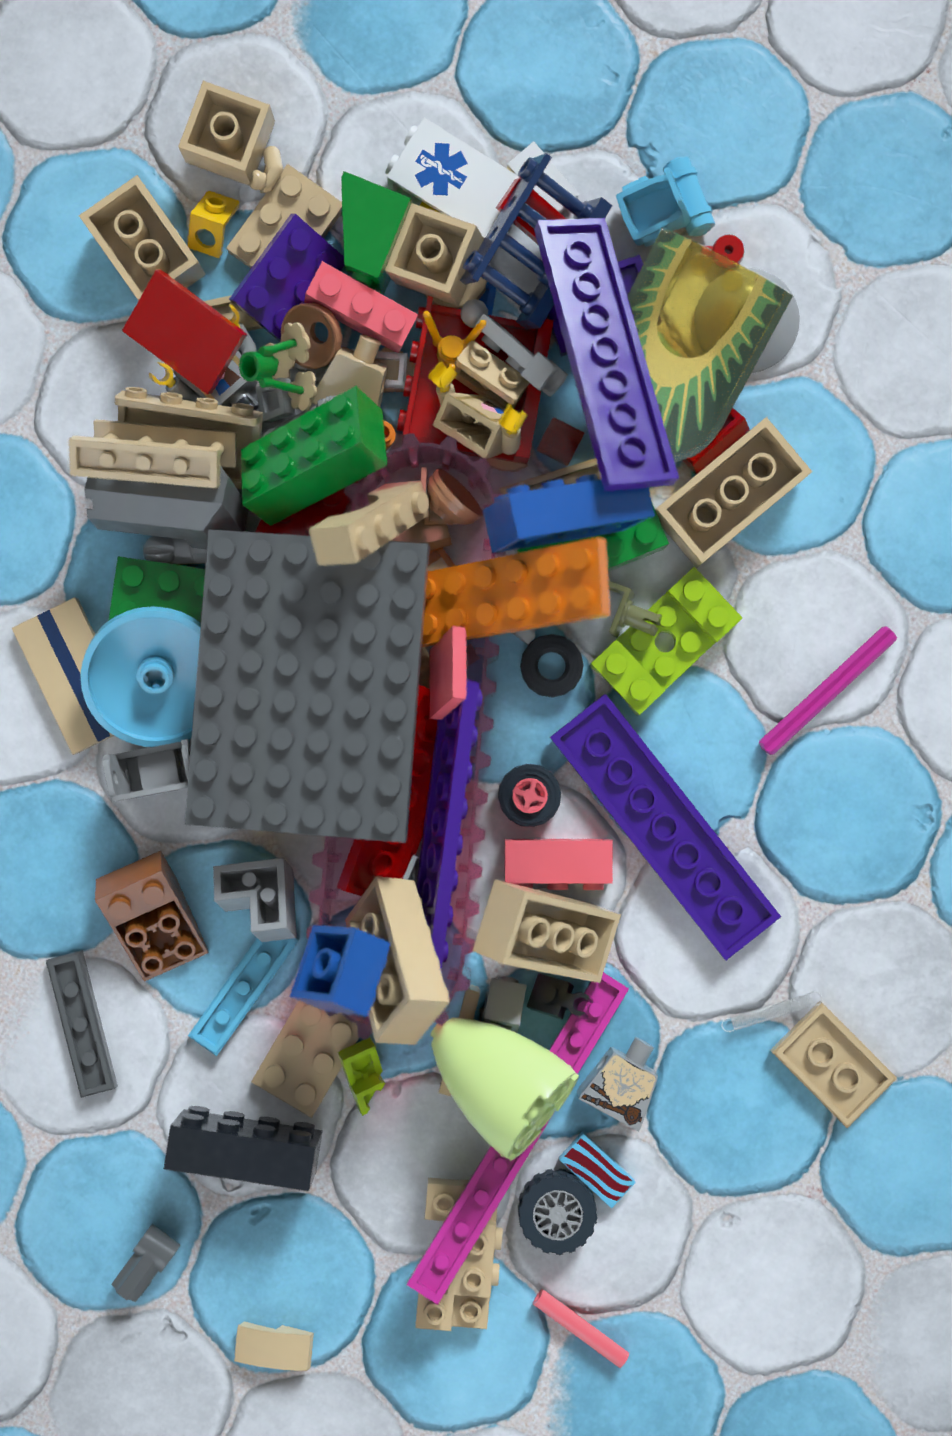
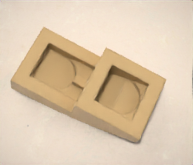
M243 1322L237 1327L234 1361L271 1369L308 1371L311 1368L314 1333L285 1325L273 1329Z

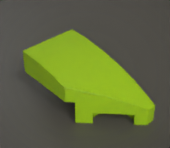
M370 1037L338 1052L346 1079L362 1116L366 1115L370 1110L368 1103L375 1091H381L385 1085L381 1077L383 1070L377 1050Z

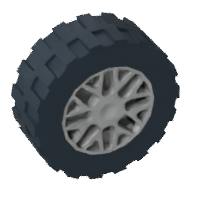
M560 1168L559 1170L548 1169L544 1173L534 1175L533 1179L524 1185L523 1193H520L518 1205L520 1227H522L525 1238H528L531 1241V1245L536 1249L538 1247L547 1254L549 1252L556 1253V1255H563L565 1252L572 1253L579 1246H584L587 1243L588 1237H591L594 1232V1225L597 1224L595 1199L589 1187L573 1172L569 1173L565 1169Z

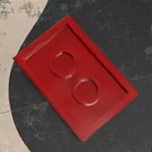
M162 270L154 272L122 329V332L207 395L213 393L247 336L246 332Z

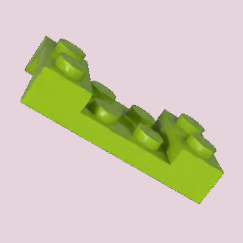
M695 567L687 572L648 609V611L662 615L660 625L645 621L657 626L658 630L655 636L629 627L589 664L625 700L636 716L645 711L708 649L743 619ZM661 632L669 633L674 639V646L669 652H662L655 646V638Z

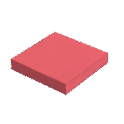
M452 626L440 639V642L430 649L429 719L442 720L467 698L466 630L463 627Z

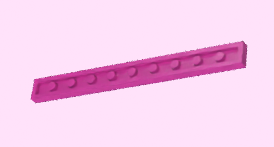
M604 972L600 983L590 982L584 993L591 997L594 1002L582 1001L578 1005V1011L587 1014L588 1019H579L571 1013L549 1051L570 1065L578 1074L629 988ZM548 1122L540 1129L541 1134L547 1126ZM540 1135L524 1152L512 1161L501 1156L490 1145L408 1279L407 1285L436 1305L439 1304Z

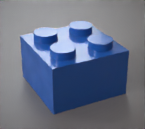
M313 925L289 997L324 1011L368 1017L370 1008L375 1001V992L382 970L387 963V954L391 943L357 928Z

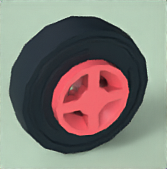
M524 764L514 767L504 776L499 785L498 800L502 812L510 821L519 826L535 827L545 824L554 817L560 806L561 790L558 780L551 771L540 765Z

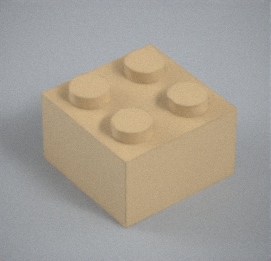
M203 81L178 146L185 162L250 186V177H253L252 172L259 167L263 151L266 148L275 124L271 107L264 102Z
M411 203L385 272L395 284L459 306L467 284L465 285L460 281L466 271L463 269L464 262L474 250L478 251L484 241V237L474 224Z

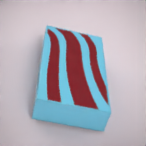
M583 1131L559 1156V1160L610 1208H613L636 1183L629 1173Z

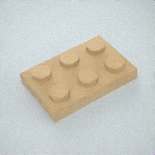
M287 163L272 190L264 195L226 249L228 253L249 268H252L290 214H297L324 238L342 214V202Z
M298 1001L251 1082L312 1118L342 1067L338 1052L356 1044L367 1023L351 1014L324 1011Z

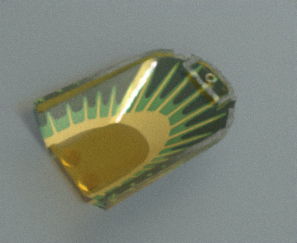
M661 227L627 297L674 462H679L700 453L717 436L788 307L793 294L755 271L712 249Z

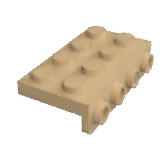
M126 387L125 390H122L115 396L114 404L118 405V421L237 431V466L235 468H222L235 487L242 489L241 449L261 438L263 412L254 411L252 405L234 403L232 407L218 405L217 400L211 398H197L196 402L183 400L181 394L172 392L161 393V396L147 394L146 389L140 387Z

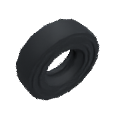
M554 634L539 636L532 641L523 652L520 663L522 679L529 689L540 696L551 698L565 695L574 689L582 677L584 666L581 652L576 645L566 637ZM554 652L564 659L565 671L558 679H546L540 674L538 662L544 654Z

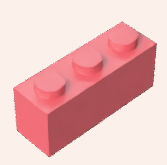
M323 261L306 291L304 303H317L328 308L334 314L337 321L363 335L377 339L381 345L395 353H399L418 316L415 312Z
M504 839V881L532 889L533 884H547L548 890H568L569 884H583V890H604V884H613V841L611 839Z

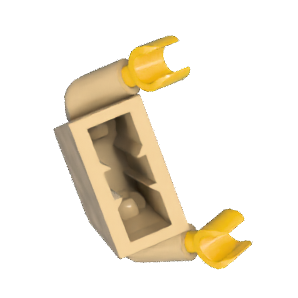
M440 361L428 375L429 379L437 386L436 392L441 405L433 426L485 459L502 453L511 455L517 452L520 446V427L527 418V414L523 411L521 414L516 412L511 404H508L505 409L482 395L455 393L451 382L457 376V373L451 367L447 368Z

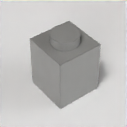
M511 977L491 978L482 1022L494 1024L517 1033L521 1022L527 985L520 984L518 980Z

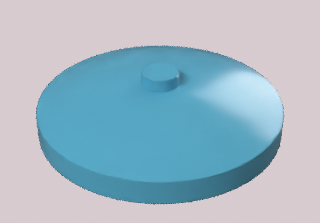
M142 607L117 615L97 631L90 641L83 658L81 689L87 707L103 728L121 740L144 747H155L192 738L201 623L191 616L174 609Z

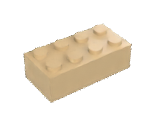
M766 417L659 505L655 511L662 528L692 564L698 568L811 474L812 470Z
M376 876L347 916L345 922L347 927L357 928L391 943L387 954V963L382 970L375 992V1001L369 1011L375 1042L415 1045L450 1003L449 993L443 981L439 959L434 950L429 926H427L422 908V900L418 895L415 881Z
M494 880L473 951L501 964L600 983L621 914L592 903Z

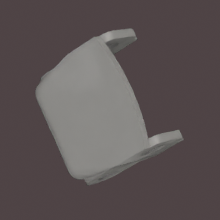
M192 739L118 754L103 755V769L111 802L187 789Z

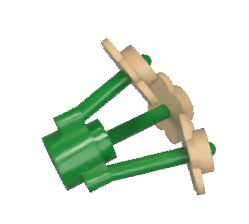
M286 323L284 325L285 333L281 335V343H268L265 346H261L259 351L245 352L239 360V372L243 379L248 382L258 381L261 388L272 387L288 391L289 397L292 398L291 407L301 411H308L317 394L315 386L316 377L313 372H298L295 376V381L290 384L274 380L278 378L289 379V369L294 368L295 360L305 363L309 359L308 349L310 348V340L304 327L300 323Z

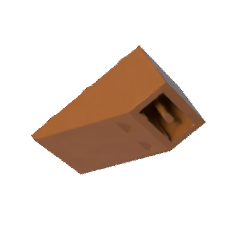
M161 850L96 879L95 902L144 982L208 954V948L179 882Z

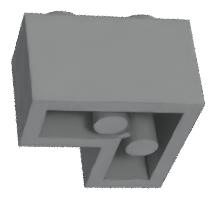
M284 858L213 866L214 901L225 912L250 909L251 933L261 942L297 938L294 874L292 867Z

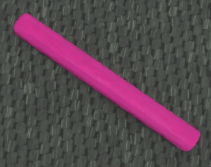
M887 626L881 627L759 741L761 748L767 754L774 755L897 640L895 633Z

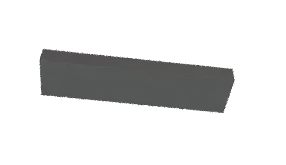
M83 950L45 960L80 1097L117 1088L118 1085Z

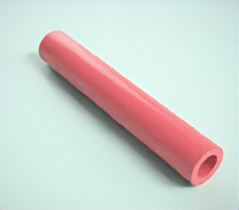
M544 1289L539 1291L533 1301L534 1306L618 1368L625 1364L629 1357L628 1351Z

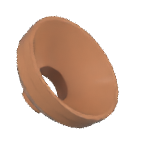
M302 303L292 307L285 315L281 326V335L285 333L284 325L286 323H300L310 340L308 361L300 363L298 360H295V363L307 369H319L331 363L342 346L341 328L334 314L320 304ZM317 322L323 323L328 330L326 342L320 341L315 334Z
M438 468L429 477V506L445 523L449 525H470L483 516V511L475 498L447 471Z

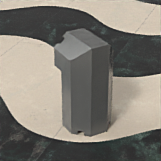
M221 466L220 485L218 488L87 477L84 488L85 499H92L93 509L86 508L87 518L98 530L185 539L192 548L207 549L209 530L244 532L249 509L242 505V495Z

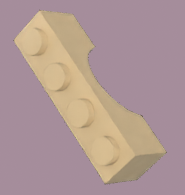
M422 480L384 484L367 494L369 506L350 513L328 517L311 527L309 532L318 566L357 563L429 516V500L424 492Z

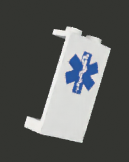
M424 117L418 127L414 125L409 130L404 140V145L406 146L400 156L394 155L385 171L388 189L396 191L399 186L440 213L476 225L485 239L500 214L496 206L513 181L519 178V176Z

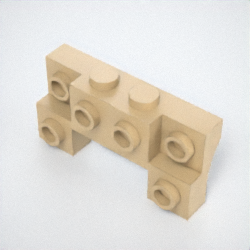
M428 1177L425 1220L444 1221L469 1180ZM497 1208L439 1304L436 1305L418 1293L415 1328L451 1331L452 1326L487 1329L491 1286H498L500 1264L493 1263L494 1250H501L503 1228L496 1227Z

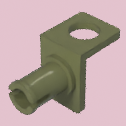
M608 580L609 590L623 595L609 633L613 637L618 638L622 627L627 625L655 636L658 630L657 626L645 621L660 625L662 615L633 605L635 597L633 590Z

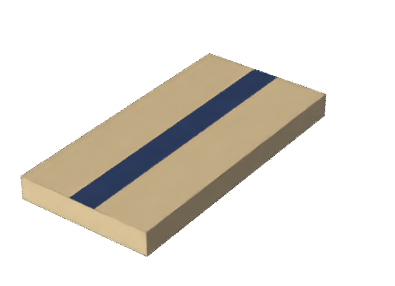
M74 597L12 627L13 633L72 755H76L113 737L114 735L97 722L83 697L81 667L86 649L95 633L78 598Z

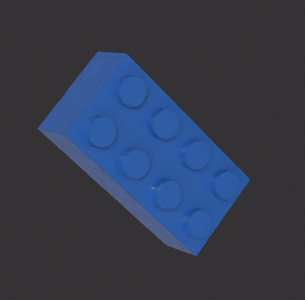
M590 474L576 478V483L564 485L563 479L541 484L542 489L530 490L529 485L509 488L506 490L507 494L493 498L494 503L483 510L492 554L625 531L655 516L649 487L605 492L602 480H598L597 474Z

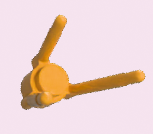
M428 311L423 313L425 323L433 339L432 343L438 348V361H442L447 368L451 367L455 371L457 357L471 340L474 341L486 326V321L481 320L466 339L462 340L452 335L442 338Z

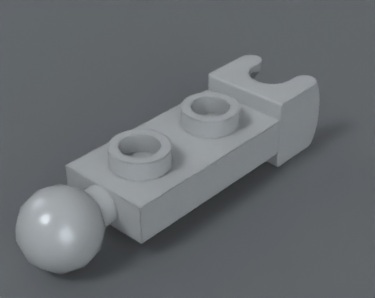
M473 299L463 304L461 319L465 325L474 328L481 320H485L486 326L482 330L485 335L481 340L497 353L501 349L509 355L505 361L521 373L536 389L542 390L551 397L560 388L568 375L565 371L538 352L534 355L498 322L488 316V309L482 301Z

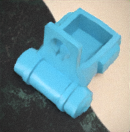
M679 157L669 161L663 168V175L651 179L647 176L638 178V180L623 186L622 192L616 195L623 220L636 245L644 244L646 247L653 245L661 227L671 231L685 227L688 236L697 237L707 234L715 226L712 216L713 211L711 206L707 204L697 178L696 168L693 167L689 157Z

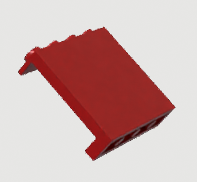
M428 296L426 308L419 306L415 328L422 329L420 342H412L409 362L416 363L413 376H406L403 396L410 398L408 409H400L397 431L403 432L402 443L481 457L433 426L441 405L436 392L437 386L429 379L428 375L439 363L437 358L438 348L432 343L433 339L425 323L423 313L425 311L430 313L442 338L452 335L463 340L466 339L474 328L465 325L461 319V309L432 304L433 297ZM488 315L534 355L539 352L545 357L548 356L554 320L545 319L541 328L526 330L516 320ZM481 332L474 341L508 364L505 360L509 355L502 349L498 353L491 349L481 340L485 335ZM456 378L451 382L455 393L478 395ZM529 383L514 408L520 414L522 411L527 414V418L520 427L519 449L511 455L502 453L491 458L527 465L530 458L541 391L536 389L531 383Z

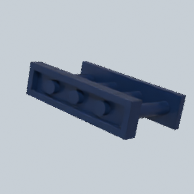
M547 153L534 158L530 157L521 166L518 172V176L521 179L478 251L474 250L467 257L463 265V269L466 271L460 279L466 285L478 282L480 278H483L518 304L521 314L516 322L526 330L541 328L554 306L543 261L507 234L517 216L533 228H535L538 220H547L525 203L535 185L574 214L573 219L606 218L613 206L603 197L582 203L544 173L552 158ZM498 247H501L538 275L537 280L540 282L533 293H526L489 265Z

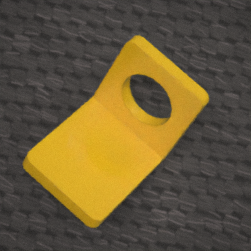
M207 191L190 213L188 247L192 250L220 258L223 253L225 226L239 208L240 202L236 199ZM199 229L210 231L215 238V244L205 245L198 238L197 231Z

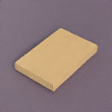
M822 1002L819 1005L816 1004L770 1050L846 1128L897 1079Z

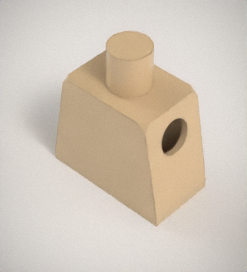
M360 335L355 351L347 347H341L318 384L317 394L312 403L317 405V401L322 398L325 399L326 396H337L357 386L381 408L388 366L375 360L381 344L380 341L367 335Z

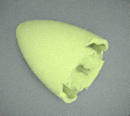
M453 1017L448 1021L442 1019L431 1032L433 1037L431 1046L436 1064L456 1104L479 1134L501 1156L509 1158L511 1161L524 1152L541 1134L540 1129L549 1121L555 1110H560L579 1077L570 1065L554 1053L520 1034L494 1024L474 1019Z

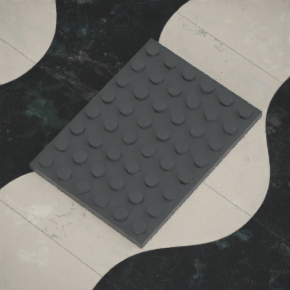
M223 530L208 531L185 825L407 842L429 544L389 541L357 563L318 566L311 536Z

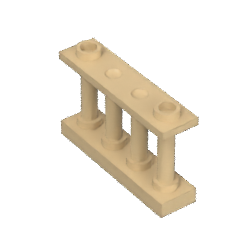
M95 419L94 437L73 435L69 438L70 476L218 488L220 485V466L235 468L237 466V431Z

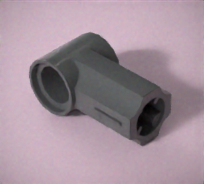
M152 1224L132 1252L134 1254L112 1282L116 1293L125 1300L136 1302L150 1285L157 1272L163 1271L179 1249L180 1244Z

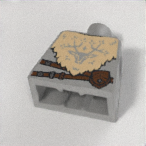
M635 1037L626 1054L613 1047L609 1048L577 1090L578 1098L639 1132L658 1078L655 1070L645 1065L654 1047Z

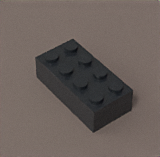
M190 1106L188 1110L183 1109L170 1125L164 1162L165 1170L303 1191L310 1190L317 1171L323 1130L315 1129V1125L311 1123L295 1122L294 1126L280 1124V1120L273 1117H259V1120L245 1119V1115L240 1112L226 1111L223 1115L209 1113L210 1109L206 1107Z

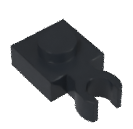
M538 973L527 1007L533 1011L562 1020L566 1010H569L579 1019H588L587 1014L578 1011V1005L582 1001L590 1003L594 1001L585 993L578 992L572 994L574 985L570 982Z

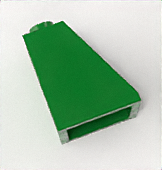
M344 171L341 177L346 272L348 276L384 295L391 279L385 272V268L410 208L411 198Z

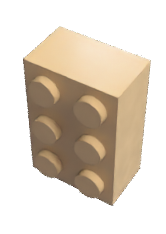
M138 175L79 215L138 301L156 270L164 271L185 288H188L206 275L196 257Z

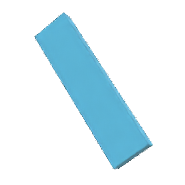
M297 937L261 942L257 938L188 1036L217 1056L300 939Z

